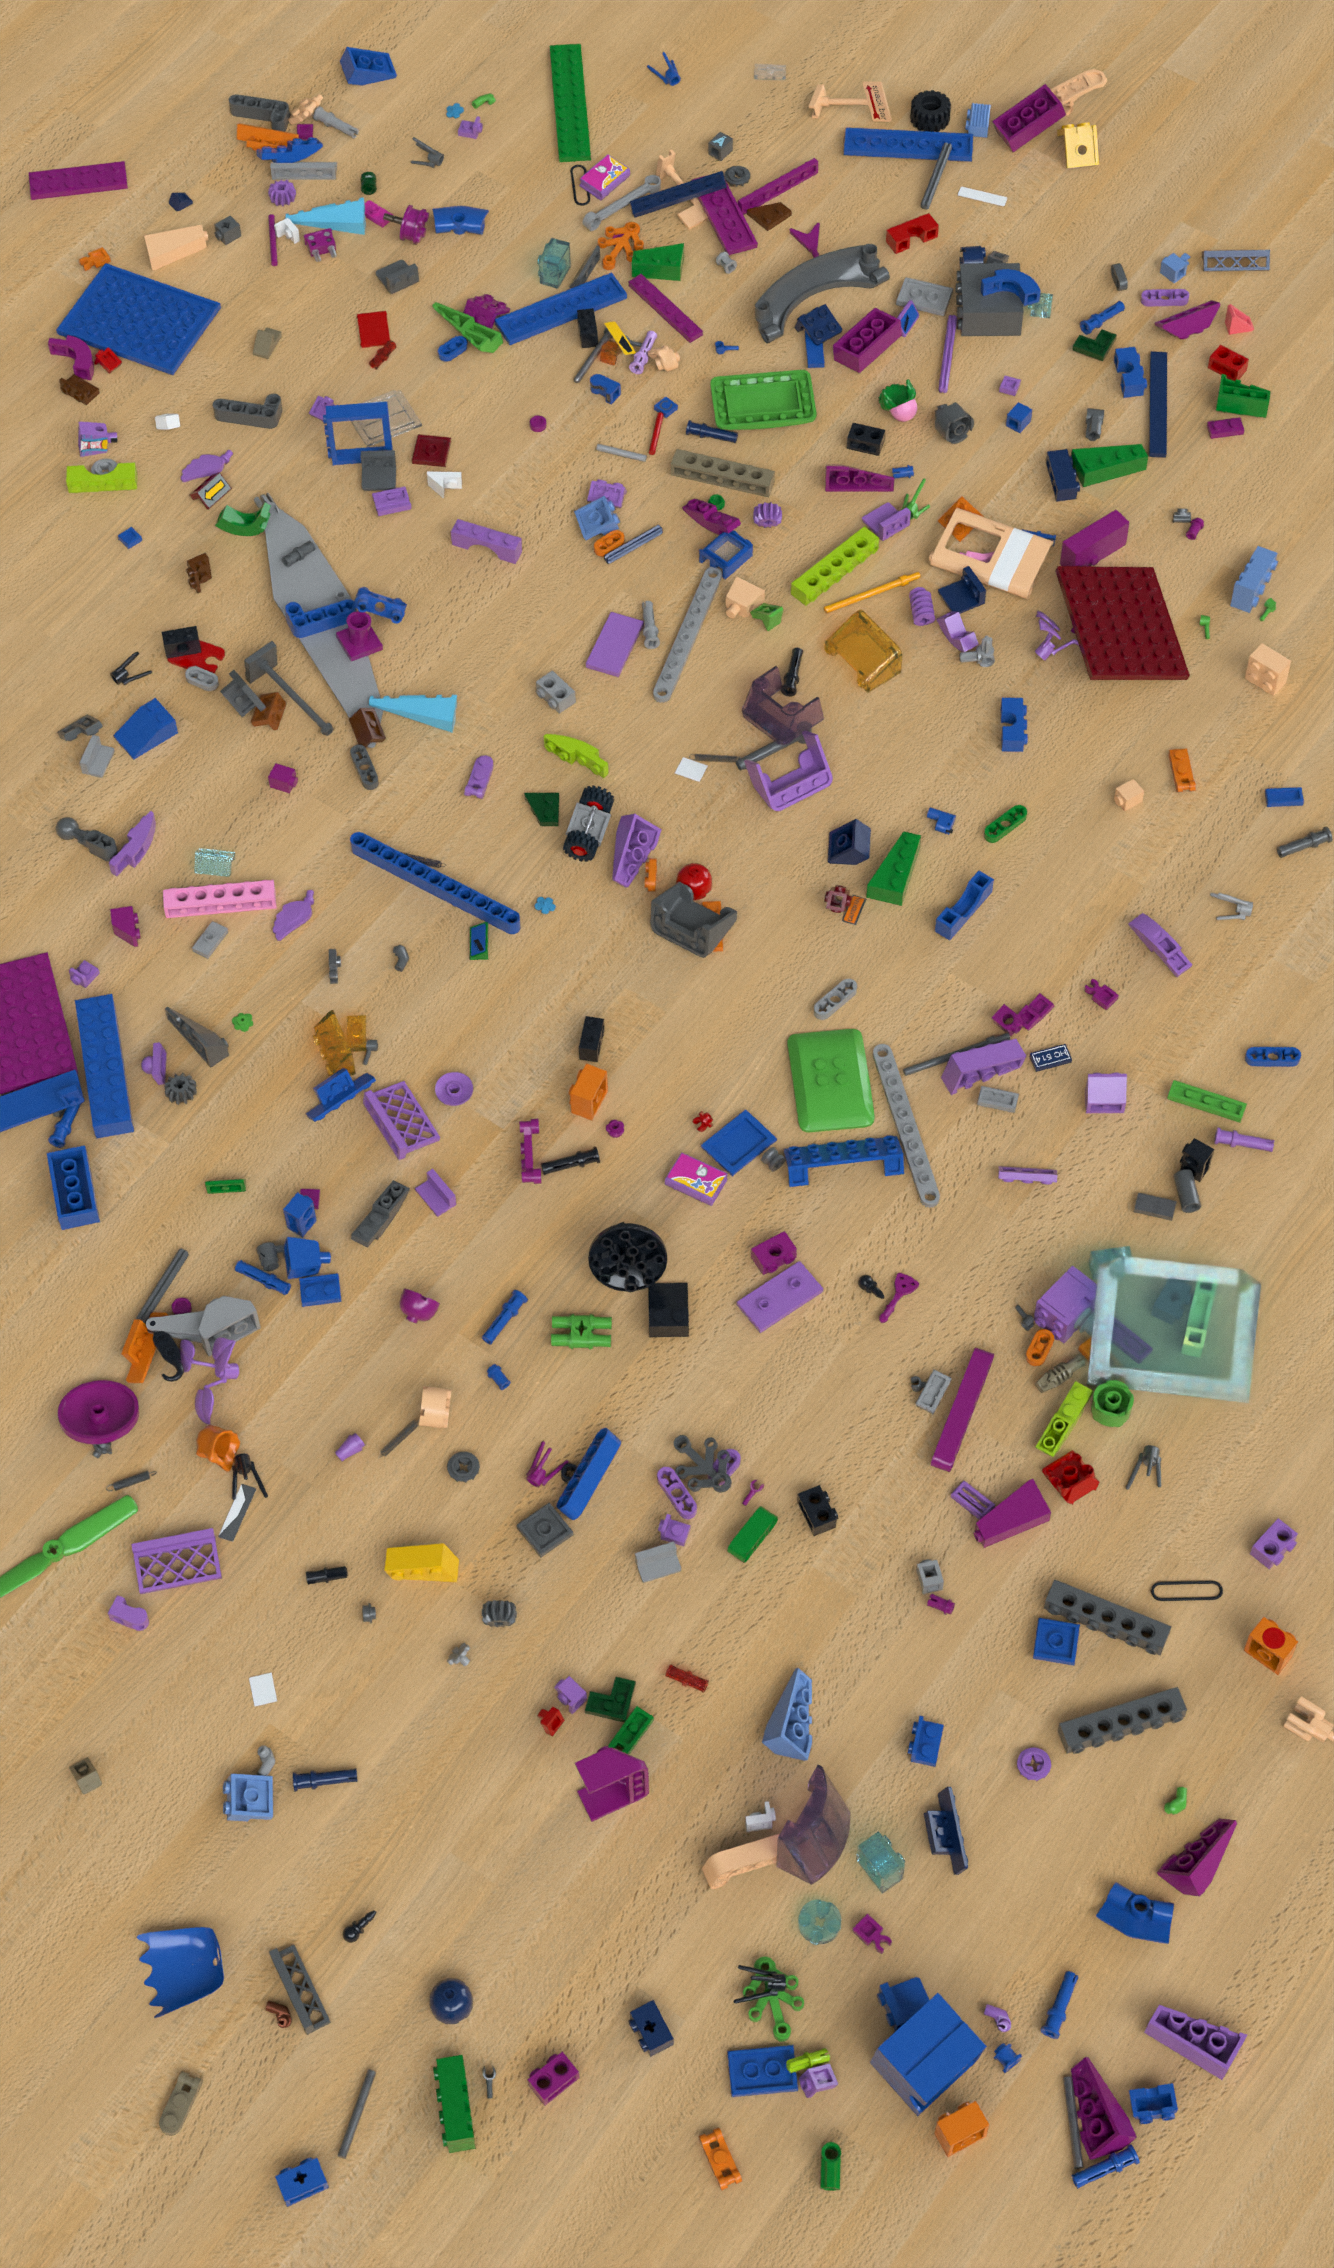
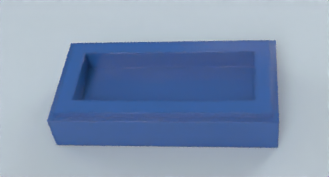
M1302 787L1265 789L1267 807L1303 806L1304 804Z

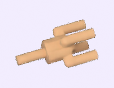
M1301 1696L1294 1711L1306 1717L1307 1721L1305 1722L1290 1713L1283 1727L1305 1741H1310L1314 1737L1322 1743L1327 1738L1334 1742V1732L1332 1731L1334 1724L1324 1719L1326 1712Z

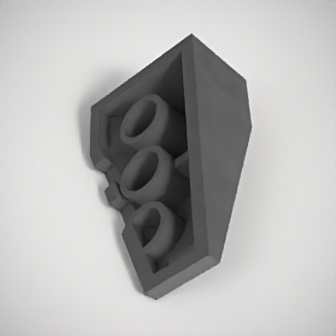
M169 1007L165 1008L167 1019L210 1068L229 1056V1045L224 1038H220L215 1032Z

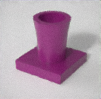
M356 611L351 613L347 617L348 628L336 632V638L351 662L383 650L382 643L371 627V617L365 612Z

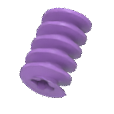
M923 587L914 588L909 593L913 620L917 626L928 625L935 621L932 595Z

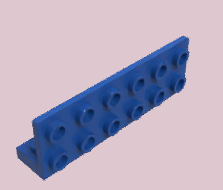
M72 1070L1 1096L0 1132L85 1102L77 1071Z
M888 1135L884 1138H866L865 1140L858 1141L847 1140L840 1143L829 1142L823 1145L810 1144L805 1147L792 1146L784 1149V1156L788 1167L789 1187L809 1185L808 1168L883 1160L885 1176L904 1174L903 1151L897 1136Z

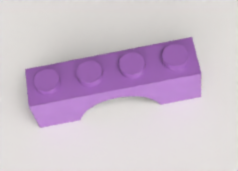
M457 519L451 530L452 545L468 550L472 545H483L493 550L500 560L516 564L522 553L521 538L459 519Z

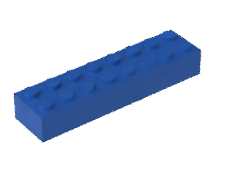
M108 994L75 1000L92 1124L96 1139L134 1132L113 995Z

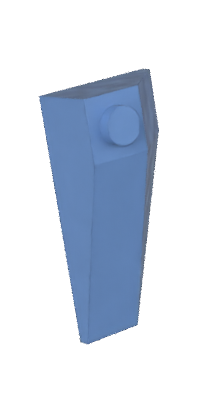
M799 1668L794 1670L766 1725L762 1743L777 1755L806 1761L808 1760L812 1745V1735H809V1724H812V1717L809 1716V1705L812 1704V1679Z

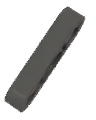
M363 745L353 746L350 750L351 759L363 787L367 790L376 789L379 785L378 775L366 748ZM358 752L362 755V759L360 760L358 754H356ZM368 765L369 768L367 770H361L360 766ZM370 775L373 782L368 781L367 776Z

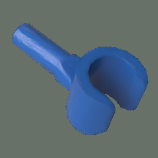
M722 341L715 343L716 352L720 355L728 350H739V346H724Z

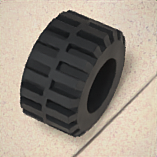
M926 90L915 95L911 101L910 114L913 126L917 127L920 131L939 132L940 129H945L950 121V99L945 94H941L939 91L935 92L934 90Z

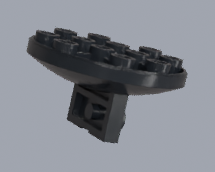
M621 1222L606 1228L594 1238L589 1248V1267L595 1278L603 1285L617 1291L631 1293L652 1286L660 1279L667 1266V1250L663 1240L653 1230L639 1224Z

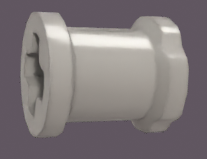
M727 252L720 253L716 258V263L721 265L727 274L733 272L737 267V262L731 260Z

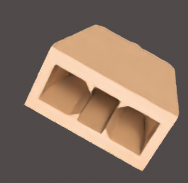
M736 577L726 595L727 616L732 619L737 614L745 618L750 616L752 610L765 602V590Z

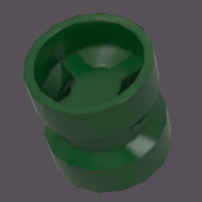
M373 172L361 174L362 193L366 195L374 194L377 191L376 175Z

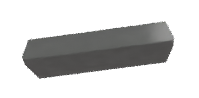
M598 245L587 256L570 284V288L584 284L600 259V247Z

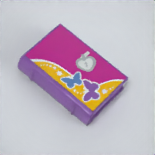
M608 154L580 178L581 184L579 186L601 201L630 176V169Z
M681 1152L665 1179V1185L712 1206L728 1180L726 1178L728 1173Z

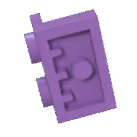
M598 479L591 482L587 501L591 503L605 496L608 501L611 500L616 508H621L624 494L626 495L627 490L623 487V484L613 483L612 485Z

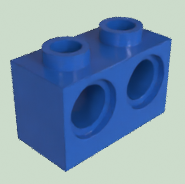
M297 1192L283 1209L287 1228L302 1238L317 1221L313 1200L307 1195L303 1196Z

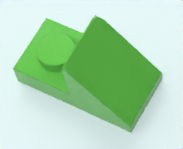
M763 603L750 613L753 618L761 619L766 630L770 631L781 623L783 608L782 606Z

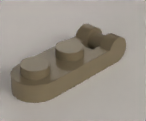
M184 2071L180 2073L177 2084L160 2117L159 2126L164 2134L169 2136L176 2135L182 2129L202 2086L203 2079L190 2077L189 2073ZM185 2085L191 2087L189 2093L183 2091Z

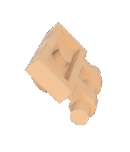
M318 94L316 97L301 100L300 106L291 112L292 115L288 119L290 124L300 123L303 119L310 117L313 114V110L321 104L322 95Z

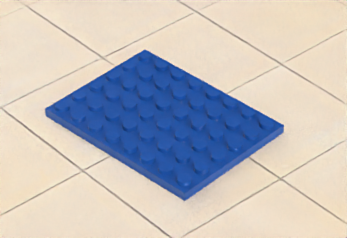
M105 263L56 331L58 335L66 338L67 335L77 337L87 345L102 349L103 351L109 347L117 356L174 375L221 309V304Z

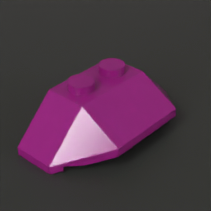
M1210 300L1157 321L1155 326L1174 337L1187 339L1189 335L1202 333L1204 329L1210 327L1220 308V302Z

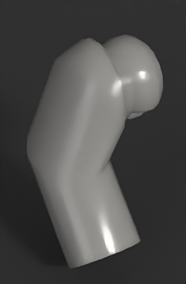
M263 1745L257 1751L262 1762V1766L257 1774L268 1776L275 1765V1758L272 1750Z

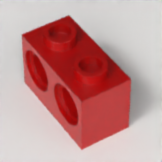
M1220 344L1209 358L1208 369L1220 375H1227L1226 378L1235 381L1236 379L1239 380L1247 371L1249 359Z

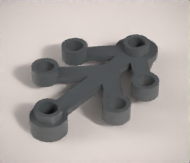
M680 1435L674 1440L676 1450L679 1453H686L698 1465L695 1467L678 1466L675 1469V1473L679 1479H685L689 1475L707 1474L711 1479H690L688 1481L690 1490L697 1492L701 1488L713 1487L716 1492H726L732 1484L730 1476L726 1474L727 1463L731 1459L728 1451L721 1450L718 1452L719 1468L717 1473L713 1469L714 1451L718 1447V1443L714 1438H707L704 1442L706 1447L704 1460L691 1448V1442L686 1436ZM714 1442L713 1446L708 1447L709 1443ZM723 1455H727L725 1459H721ZM681 1470H685L682 1475H679ZM725 1481L723 1485L719 1486L720 1482ZM697 1483V1486L692 1487V1484Z

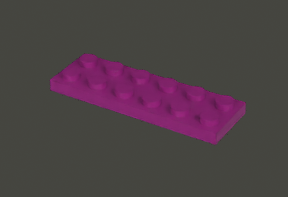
M125 161L29 172L31 200L128 189Z
M727 182V188L698 197L725 252L732 255L757 248L758 243Z

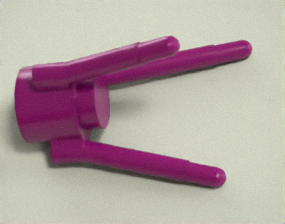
M544 1441L541 1442L531 1468L526 1474V1480L535 1487H540L541 1484L545 1486L564 1465L569 1463L568 1460L564 1461L548 1476H545L546 1471L542 1466L552 1448H548L540 1463L536 1466L545 1445Z

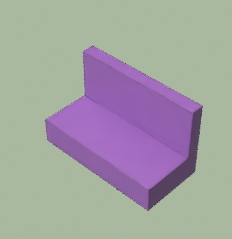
M434 1169L427 1172V1181L415 1188V1191L437 1217L456 1205L455 1194Z

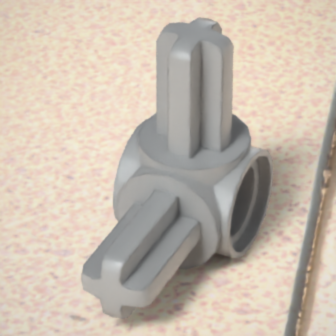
M985 636L982 639V644L976 648V651L961 652L959 655L960 661H977V664H980L982 667L993 665L995 662L994 648L992 646L993 639Z

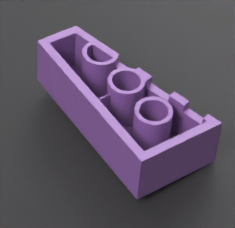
M1017 1039L1004 1040L1000 1043L988 1044L977 1049L972 1048L961 1053L956 1052L950 1056L941 1079L949 1093L953 1095L961 1087L968 1089L973 1087V1083L979 1080L986 1082L995 1074L1001 1076L1021 1068L1026 1054Z
M1161 2005L1156 2009L1144 2032L1221 2080L1225 2077L1247 2037V2034L1241 2032L1238 2034L1229 2031V2028L1208 2024L1206 2020L1200 2018L1197 2020L1188 2017L1185 2013Z

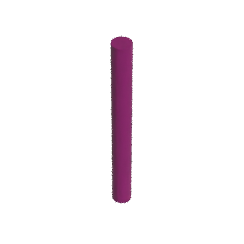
M270 214L268 222L271 265L277 266L275 216Z

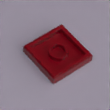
M418 434L412 464L446 467L451 438Z

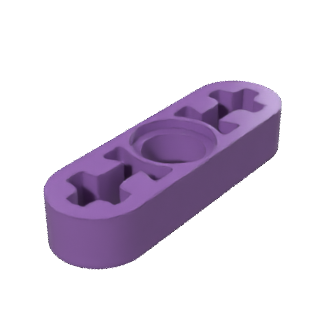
M1185 289L1145 290L1141 295V303L1148 307L1184 306L1189 301V292ZM1167 296L1169 297V299L1164 300L1161 297Z
M661 1468L657 1473L658 1484L679 1515L684 1519H692L697 1513L696 1502L672 1468ZM664 1474L666 1476L670 1475V1482L672 1483L670 1486L666 1478L663 1479ZM674 1489H680L683 1494L680 1497H674L671 1492ZM684 1500L688 1508L691 1507V1512H688V1510L684 1511V1504L682 1503Z

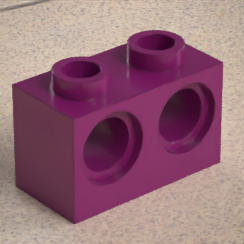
M563 2051L558 2055L556 2053L553 2054L546 2061L547 2064L541 2069L538 2067L529 2074L530 2078L527 2079L528 2086L544 2106L580 2078L579 2071ZM558 2066H564L567 2068V2071L564 2074H558L555 2072V2069ZM541 2080H547L550 2084L546 2088H540L538 2083Z

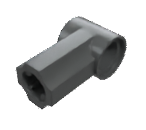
M1087 408L1086 438L1090 441L1100 439L1104 410Z

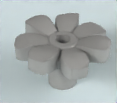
M463 1643L459 1648H454L452 1650L453 1654L449 1656L447 1662L450 1665L453 1663L458 1664L459 1662L463 1666L468 1665L470 1660L465 1655L470 1649L469 1645Z

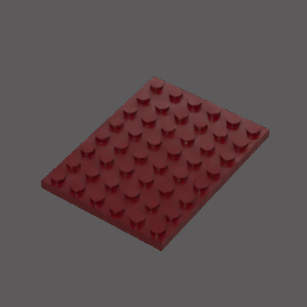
M1057 566L1055 572L1090 680H1188L1190 674L1154 567Z

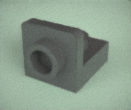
M993 251L988 255L986 263H1007L1009 255Z

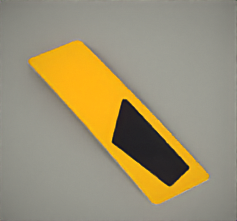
M615 321L604 323L624 355L636 353Z

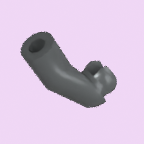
M398 945L393 948V953L399 958L395 969L402 972L409 961V955L404 946Z

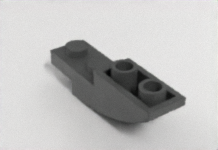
M393 1180L373 1203L372 1211L351 1234V1240L367 1248L375 1239L378 1240L398 1213L410 1188Z

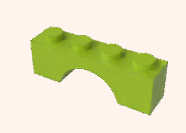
M135 462L118 463L114 470L103 475L90 473L84 465L67 466L66 483L69 493L136 490L137 469Z

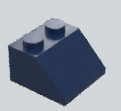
M854 819L829 832L828 863L857 865L869 859L871 828Z

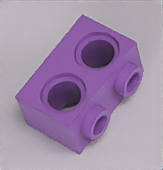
M1278 1518L1253 1545L1250 1555L1270 1570L1274 1564L1278 1566L1284 1559L1283 1554L1286 1551L1291 1552L1297 1544L1295 1540L1298 1533ZM1278 1536H1283L1286 1538V1540L1282 1541L1278 1538ZM1264 1550H1271L1274 1554H1267Z

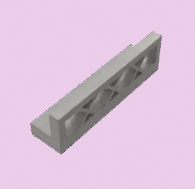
M337 162L271 163L270 167L272 180H336Z

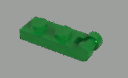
M636 1706L608 1747L616 1749L617 1746L623 1748L622 1752L630 1754L654 1721V1717Z

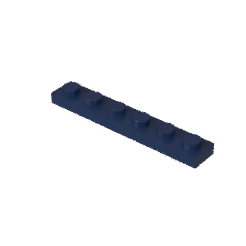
M723 171L632 200L630 201L632 212L636 218L727 188Z

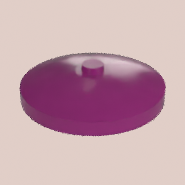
M108 1380L91 1381L73 1388L63 1397L58 1407V1420L62 1431L71 1439L85 1444H104L115 1441L130 1432L139 1418V1404L134 1392L121 1383Z

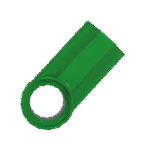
M828 2142L822 2147L820 2189L836 2191L840 2190L841 2148L834 2142ZM829 2149L837 2153V2157L833 2160L825 2156V2152Z

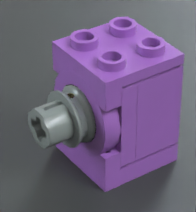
M1072 1265L1037 1301L1034 1321L1040 1328L1051 1331L1054 1339L1060 1340L1063 1344L1078 1329L1080 1333L1085 1331L1093 1337L1103 1326V1322L1096 1318V1311L1100 1307L1103 1289Z

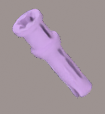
M654 331L647 332L640 350L635 353L634 361L629 365V369L634 374H642L644 371V365L649 360L647 351L651 350L657 338V334Z

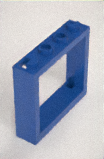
M387 401L326 406V415H323V423L327 424L324 425L325 436L329 435V437H326L327 447H330L328 448V458H332V465L361 463V451L393 450ZM382 418L385 446L336 450L332 422Z

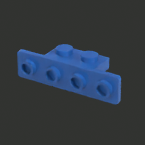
M342 1068L313 1088L320 1104L307 1112V1117L314 1122L322 1120L326 1114L338 1109L347 1100L353 1099L360 1091L369 1088L376 1081L375 1077L365 1073L355 1081H352L347 1069Z

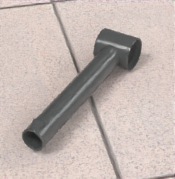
M805 720L799 721L796 724L795 731L742 758L739 757L736 760L738 769H747L745 760L758 762L797 741L801 744H806L802 732L808 731L812 733L811 723Z

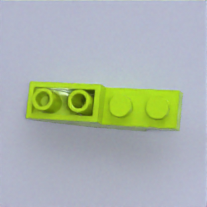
M545 734L543 736L545 749L559 756L562 761H566L571 765L577 761L580 765L586 766L594 774L600 775L603 778L609 774L608 763L599 757V749L563 735Z
M1076 1381L1074 1382L1058 1412L1054 1414L1037 1443L1036 1449L1051 1457L1056 1455L1081 1417L1084 1407L1093 1394V1390Z

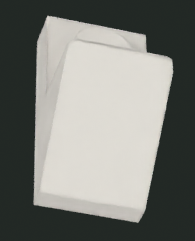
M427 471L428 486L442 498H444L445 488L462 489L461 472Z

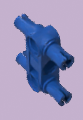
M361 587L358 589L353 606L359 612L367 611L391 619L393 623L398 624L404 617L407 604L400 598L392 599L371 592L366 587ZM378 602H382L385 606L383 608H378L375 604Z

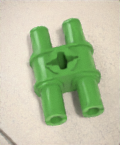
M592 1314L552 1316V1328H570L571 1332L569 1334H551V1346H569L571 1349L589 1348V1350L593 1349V1347H611V1335H593L592 1331L594 1329H612V1317H594ZM583 1327L584 1331L582 1336H580V1330Z

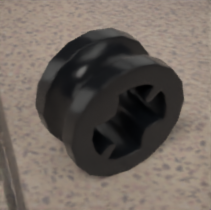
M569 1463L562 1467L561 1478L565 1483L568 1484L572 1478L569 1475L566 1476L567 1471L575 1472L577 1466Z

